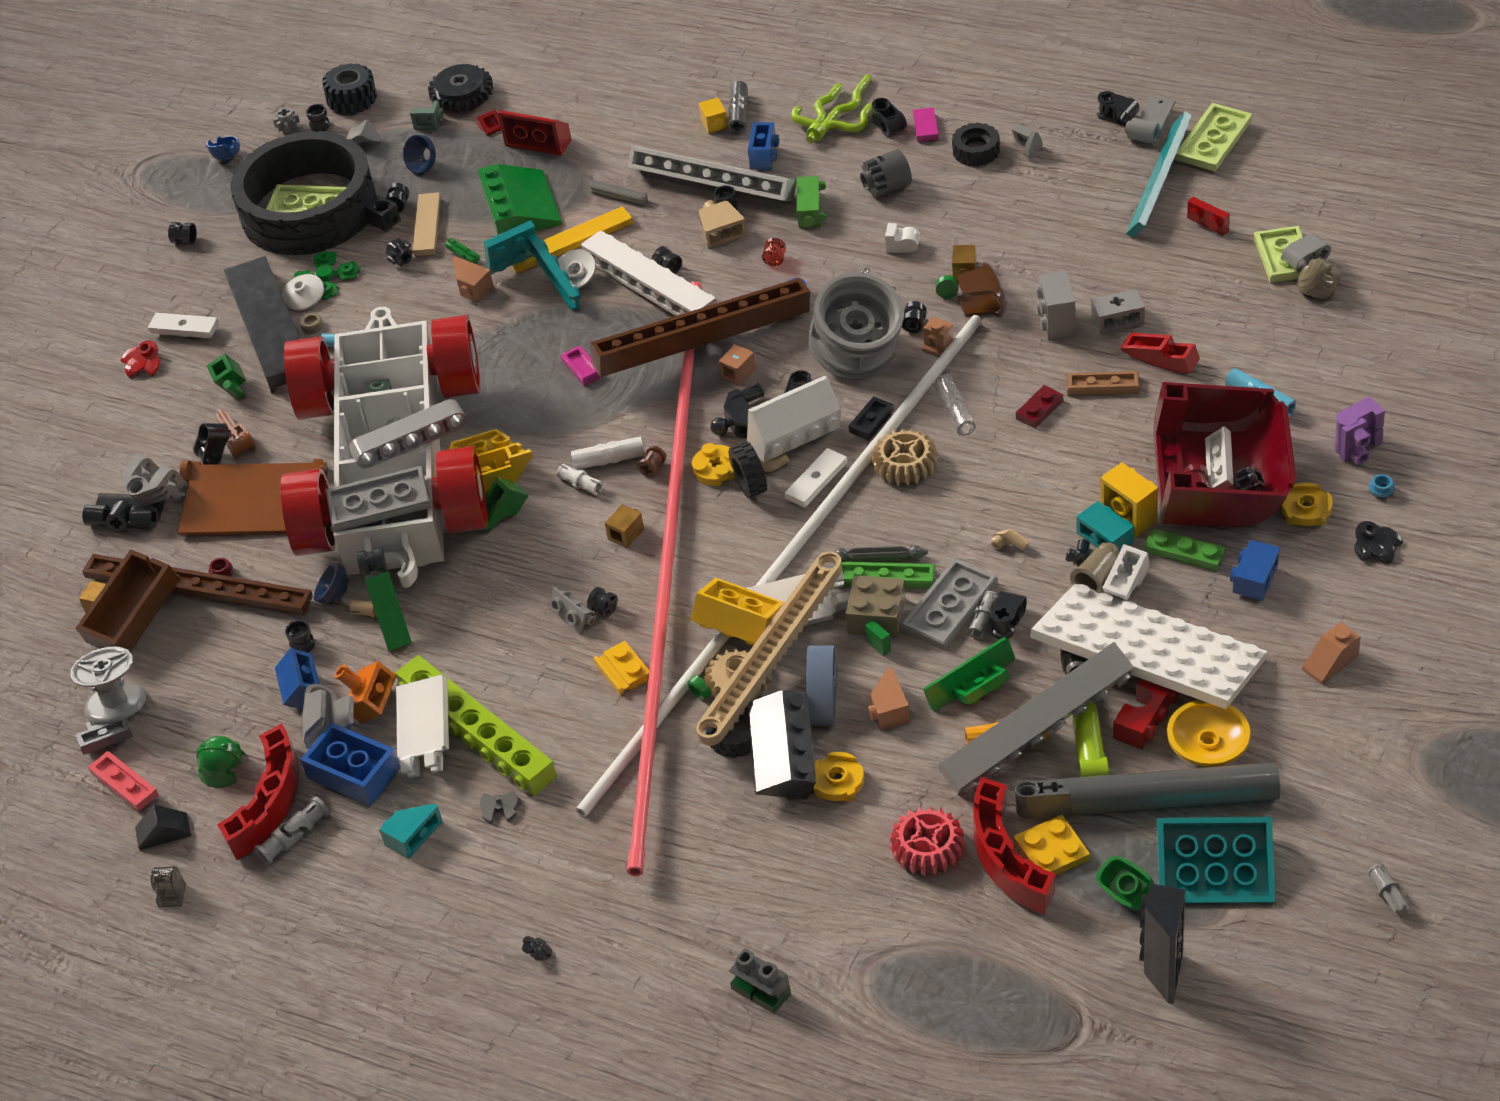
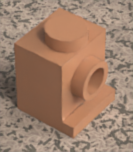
M932 316L923 327L924 346L922 351L940 357L954 340L953 323Z

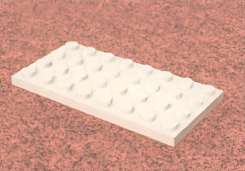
M1074 584L1031 629L1030 635L1032 639L1090 659L1115 642L1134 666L1131 675L1223 709L1228 708L1265 661L1267 654L1266 650L1260 649L1256 645L1234 640L1230 636L1220 635L1209 631L1205 627L1186 623L1180 618H1172L1161 614L1157 610L1138 606L1134 602L1124 601L1113 597L1109 593L1095 592L1096 590L1090 589L1083 584Z

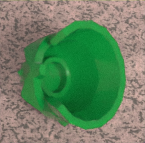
M214 736L201 743L199 748L196 749L198 776L201 782L214 788L228 787L236 783L235 772H229V770L243 762L242 755L245 752L240 748L239 742L226 736Z

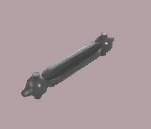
M913 545L910 548L905 546L854 547L848 551L838 548L834 551L841 557V562L846 560L852 562L902 561L909 557L913 560H918L928 554V550L922 549L918 545Z

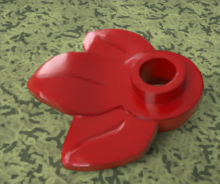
M151 340L143 341L138 347L130 348L122 355L120 361L126 364L125 372L128 378H131L143 369L151 376L156 374L160 366V359L158 357V346L155 342Z

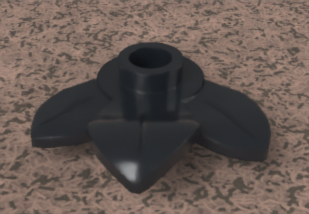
M1371 521L1359 523L1355 530L1357 541L1354 544V551L1361 561H1365L1373 555L1382 561L1391 563L1395 554L1394 546H1399L1403 543L1401 536L1389 527H1379Z

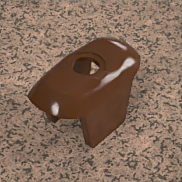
M983 262L980 268L957 276V282L963 295L958 296V302L965 317L991 314L997 317L1003 316L1006 309V298L992 266Z

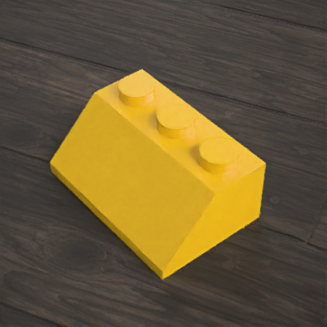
M715 577L697 592L691 621L698 623L703 628H713L721 631L727 637L743 639L747 644L754 646L785 602Z

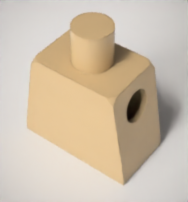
M709 200L699 210L701 229L707 248L747 236L744 217L728 201L716 204L714 201Z

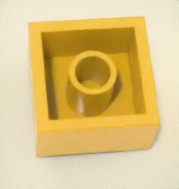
M1123 462L1100 477V502L1112 508L1123 519L1130 521L1134 526L1135 537H1138L1157 523L1158 487L1152 481H1148L1138 474L1135 469L1128 467Z

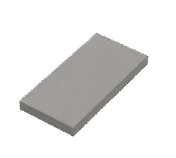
M422 465L325 489L334 532L432 507Z
M954 558L901 623V631L945 650L974 614L975 609L980 606L985 592L992 591L996 586L998 577Z

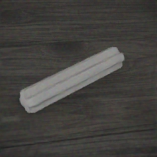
M595 179L589 183V191L641 205L648 201L647 193Z

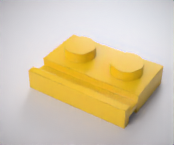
M626 641L606 650L599 658L597 656L593 658L596 667L620 696L623 695V691L627 689L632 690L649 679V669Z

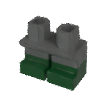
M748 949L742 950L737 956L735 964L729 970L730 973L735 975V978L730 983L732 990L751 1001L754 1000L756 1004L774 1014L791 995L788 975L779 970L776 965L758 958Z

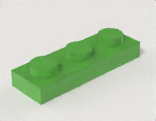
M1152 528L1144 545V552L1216 572L1224 558L1226 547L1154 528Z

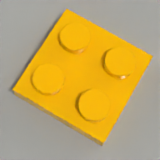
M1062 814L1014 836V843L1025 859H1029L1034 864L1056 875L1090 860V853Z

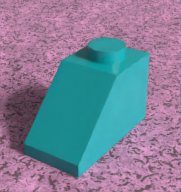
M429 804L396 811L390 819L383 823L379 831L386 847L410 859L443 820L438 805Z

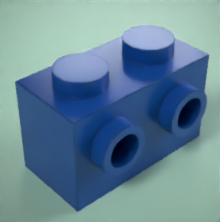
M753 122L748 145L750 170H771L773 161L777 160L776 147H779L780 138L779 134L775 132L774 122Z
M1250 540L1247 548H1242L1238 559L1239 565L1238 567H1233L1230 575V581L1233 582V593L1263 601L1279 566L1280 547Z
M290 648L276 665V676L283 705L303 710L307 686L320 684L313 655Z

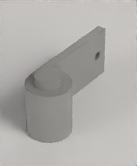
M1151 95L1139 119L1132 118L1131 121L1126 123L1125 134H1127L1128 139L1155 144L1175 105V100Z

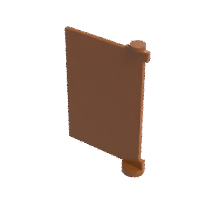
M313 459V463L201 465L200 461L182 460L179 472L188 482V489L178 534H284L286 529L281 503L282 475L321 468L327 476V463L323 462V459Z

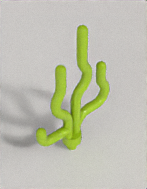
M866 74L854 89L852 101L836 106L827 117L823 106L836 98L842 90L841 83H836L827 95L820 97L815 102L814 109L818 115L816 120L800 116L802 108L800 106L794 107L791 112V119L797 124L809 127L806 131L808 143L819 142L825 133L831 129H840L854 133L863 131L869 123L868 116L872 112L871 103L866 104L860 113V122L857 124H850L835 119L841 113L855 110L860 105L861 94L872 80L870 74Z

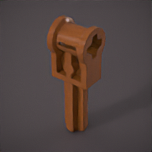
M218 410L215 418L218 423H225L229 428V440L226 446L234 459L247 450H255V443L242 422L235 424L227 411Z

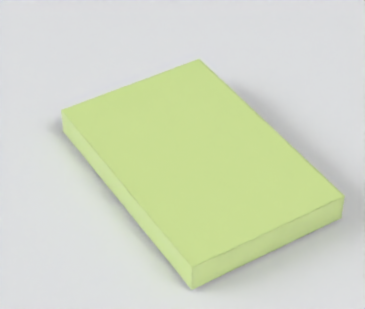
M1299 226L1254 232V241L1270 283L1298 279L1300 273L1282 259V252L1289 244L1303 237Z

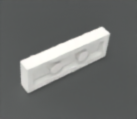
M1223 426L1205 438L1209 488L1228 489L1234 485L1231 431Z

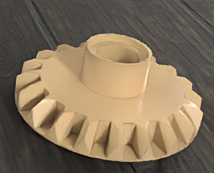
M736 648L734 652L726 650L724 655L717 654L715 660H710L709 667L705 668L704 680L710 687L713 697L716 698L749 653L747 648L744 651H739ZM772 672L771 676L766 678L765 685H761L760 692H756L755 699L762 695L770 685Z

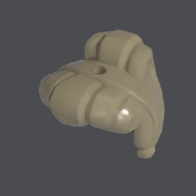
M1311 259L1299 274L1297 282L1298 291L1319 299L1331 298L1334 296L1341 273L1335 265L1327 263L1324 259Z

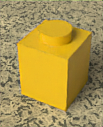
M718 97L699 103L701 121L708 134L728 129L726 110Z

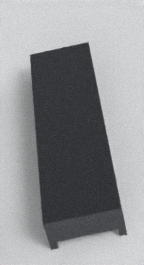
M263 256L224 269L269 389L271 393L276 392V387L287 384L284 367L285 342L299 340L300 338L267 258Z

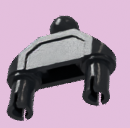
M755 383V385L741 391L735 389L728 393L723 407L725 419L718 417L712 420L710 429L713 434L722 436L727 433L730 427L737 437L747 439L748 409H751L748 403L764 397V391L759 383Z

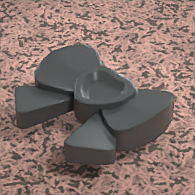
M510 791L505 795H482L480 799V807L483 812L482 818L490 824L493 822L495 810L498 812L504 810L507 822L517 815L516 810L519 802L515 791Z

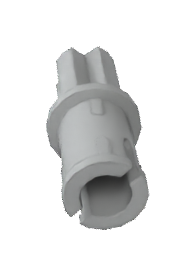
M1383 864L1373 865L1368 870V875L1376 885L1379 897L1386 899L1396 916H1402L1404 913H1407L1409 906L1399 892L1400 886L1398 882L1391 878Z

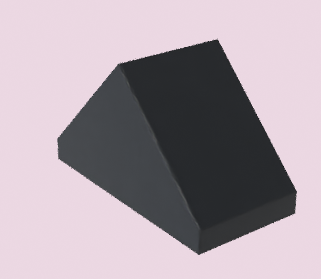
M156 804L149 809L135 827L139 851L191 836L187 812Z

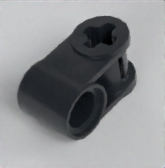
M1103 91L1097 97L1099 102V108L1096 112L1097 117L1121 126H1126V123L1131 121L1140 109L1136 100L1111 91Z
M877 98L873 100L872 122L885 136H890L892 132L907 127L904 114L888 99Z
M202 423L200 425L196 442L193 446V452L197 457L201 458L203 465H218L221 462L226 443L229 440L227 424Z
M1005 591L999 592L996 603L990 613L991 620L994 622L991 631L995 638L1001 639L1005 637L1009 639L1014 635L1020 619L1024 616L1026 610V596Z

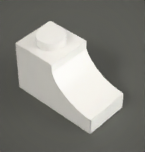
M1124 544L1103 586V591L1128 600L1135 587H1140L1150 567L1148 553Z

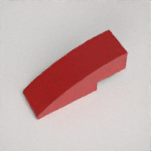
M1130 333L1120 347L1121 351L1133 358L1174 372L1190 374L1200 360L1195 344L1174 343L1172 335Z

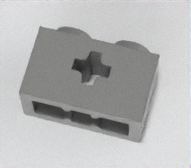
M1134 289L1092 298L1091 316L1099 334L1143 325L1145 323V306L1137 290Z

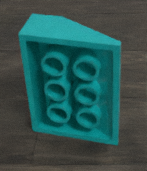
M1272 817L1157 818L1159 885L1186 889L1185 903H1275Z

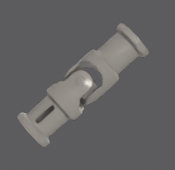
M314 796L309 805L302 811H296L292 818L271 833V837L261 846L256 845L254 847L255 853L263 863L270 866L273 864V859L282 851H288L303 835L309 833L317 821L323 816L327 817L330 815L329 809L320 798Z

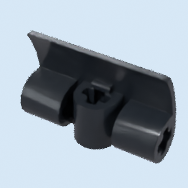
M99 493L96 505L84 506L82 512L83 523L86 526H108L110 529L118 532L123 531L126 527L155 528L161 517L165 500L148 506H140L129 494Z

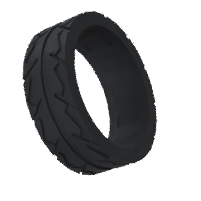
M298 132L269 141L245 157L236 168L230 187L242 229H245L244 233L249 241L258 247L261 246L263 250L274 254L309 255L343 244L354 237L357 232H360L368 224L364 206L377 197L367 157L366 155L364 156L365 152L359 144L350 138L346 139L345 136L332 132ZM323 173L334 174L351 180L346 189L337 197L312 209L299 212H275L258 206L263 197L274 189L277 184H282L296 177Z

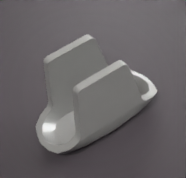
M318 684L307 686L304 697L302 724L303 739L308 750L331 722L346 729L353 725L354 697L346 696L337 699L335 693L325 686ZM322 722V726L320 728H316Z

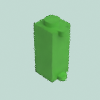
M819 176L797 177V217L799 228L821 227V222L826 220V213L821 212L820 190L826 188V182L819 181Z

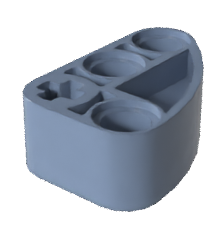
M834 645L807 647L806 693L811 727L835 726L837 663Z

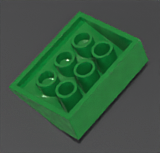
M503 164L488 165L477 169L481 188L497 235L530 220L535 226V231L562 225L542 169Z

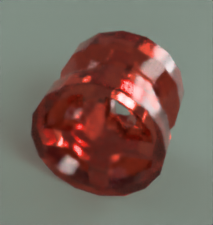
M778 238L768 239L764 244L762 253L763 262L769 266L781 265L786 252V244Z

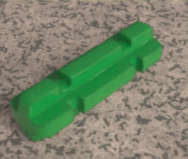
M448 238V241L445 243V247L466 261L478 264L480 255L453 238Z

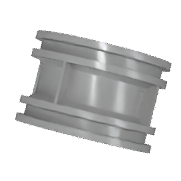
M853 272L842 274L824 284L818 292L815 301L813 319L809 330L808 343L815 360L828 372L846 379L868 378L886 368L893 358L904 319V308L899 295L887 282L867 273Z

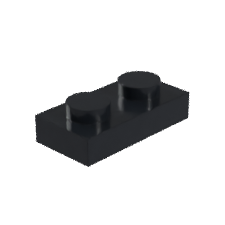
M873 396L849 424V433L870 440L894 412V404Z

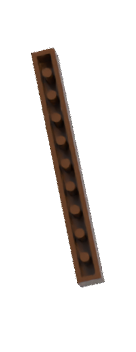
M797 278L590 342L591 364L599 376L604 377L808 313L810 310V290L801 278Z

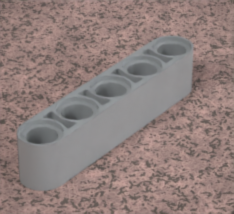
M453 399L445 400L355 438L349 445V451L359 467L363 469L371 468L462 429L467 423V416L457 401Z

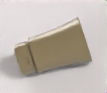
M1109 542L1102 543L1098 548L1094 549L1090 556L1071 572V584H1083L1090 589L1096 590L1095 592L1101 593L1120 553L1118 547Z

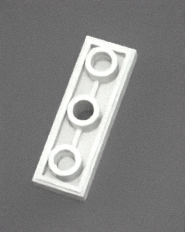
M155 313L148 326V330L152 334L212 338L219 322L217 317Z
M827 448L785 492V499L805 508L847 464V457Z

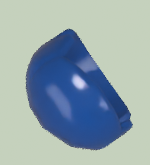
M218 136L215 143L208 140L206 147L214 159L227 161L239 152L240 142L235 136L223 138Z

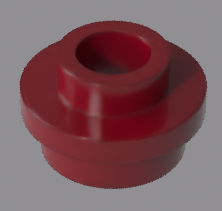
M216 558L210 563L208 572L230 576L233 573V566L225 558Z

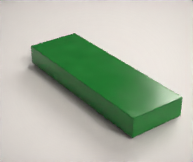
M389 571L364 579L388 651L411 644L412 640Z

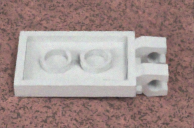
M843 572L834 582L833 589L844 587ZM805 574L747 587V589L786 602ZM829 589L828 596H824L823 603H819L818 610L813 612V617L808 619L807 625L832 620L833 613L847 610L849 593H840L832 597Z
M439 675L396 686L397 757L401 761V772L403 774L408 773V778L410 779L419 777L420 756H424L425 767L431 768V772L443 771L442 751L449 749L447 678Z

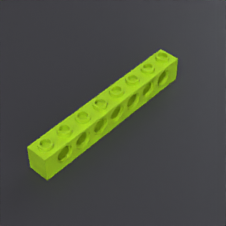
M420 655L414 657L395 672L398 681L397 686L439 675L445 676ZM447 678L448 731L453 736L458 735L461 737L469 749L472 750L474 748L477 750L484 761L487 763L492 762L504 777L509 776L520 790H526L533 796L557 778L554 763L549 757Z

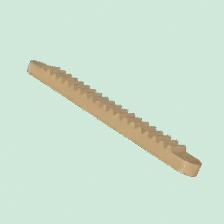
M824 552L817 557L699 720L696 731L698 739L702 744L708 746L716 745L723 740L729 730H733L734 723H738L740 714H744L745 707H747L750 700H754L756 692H760L761 685H765L766 678L771 676L772 669H776L777 662L782 661V655L787 654L788 647H792L793 640H797L798 633H802L803 626H807L809 618L812 619L813 612L818 610L819 603H823L824 596H828L829 589H833L834 582L842 572L841 557L837 553ZM827 562L836 564L833 568L829 569L823 567ZM709 727L717 729V732L712 735L703 733Z

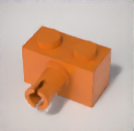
M379 661L360 669L358 674L349 669L347 665H341L335 672L337 674L334 677L350 688L349 696L354 697L353 718L363 724L380 716L396 679L395 673Z

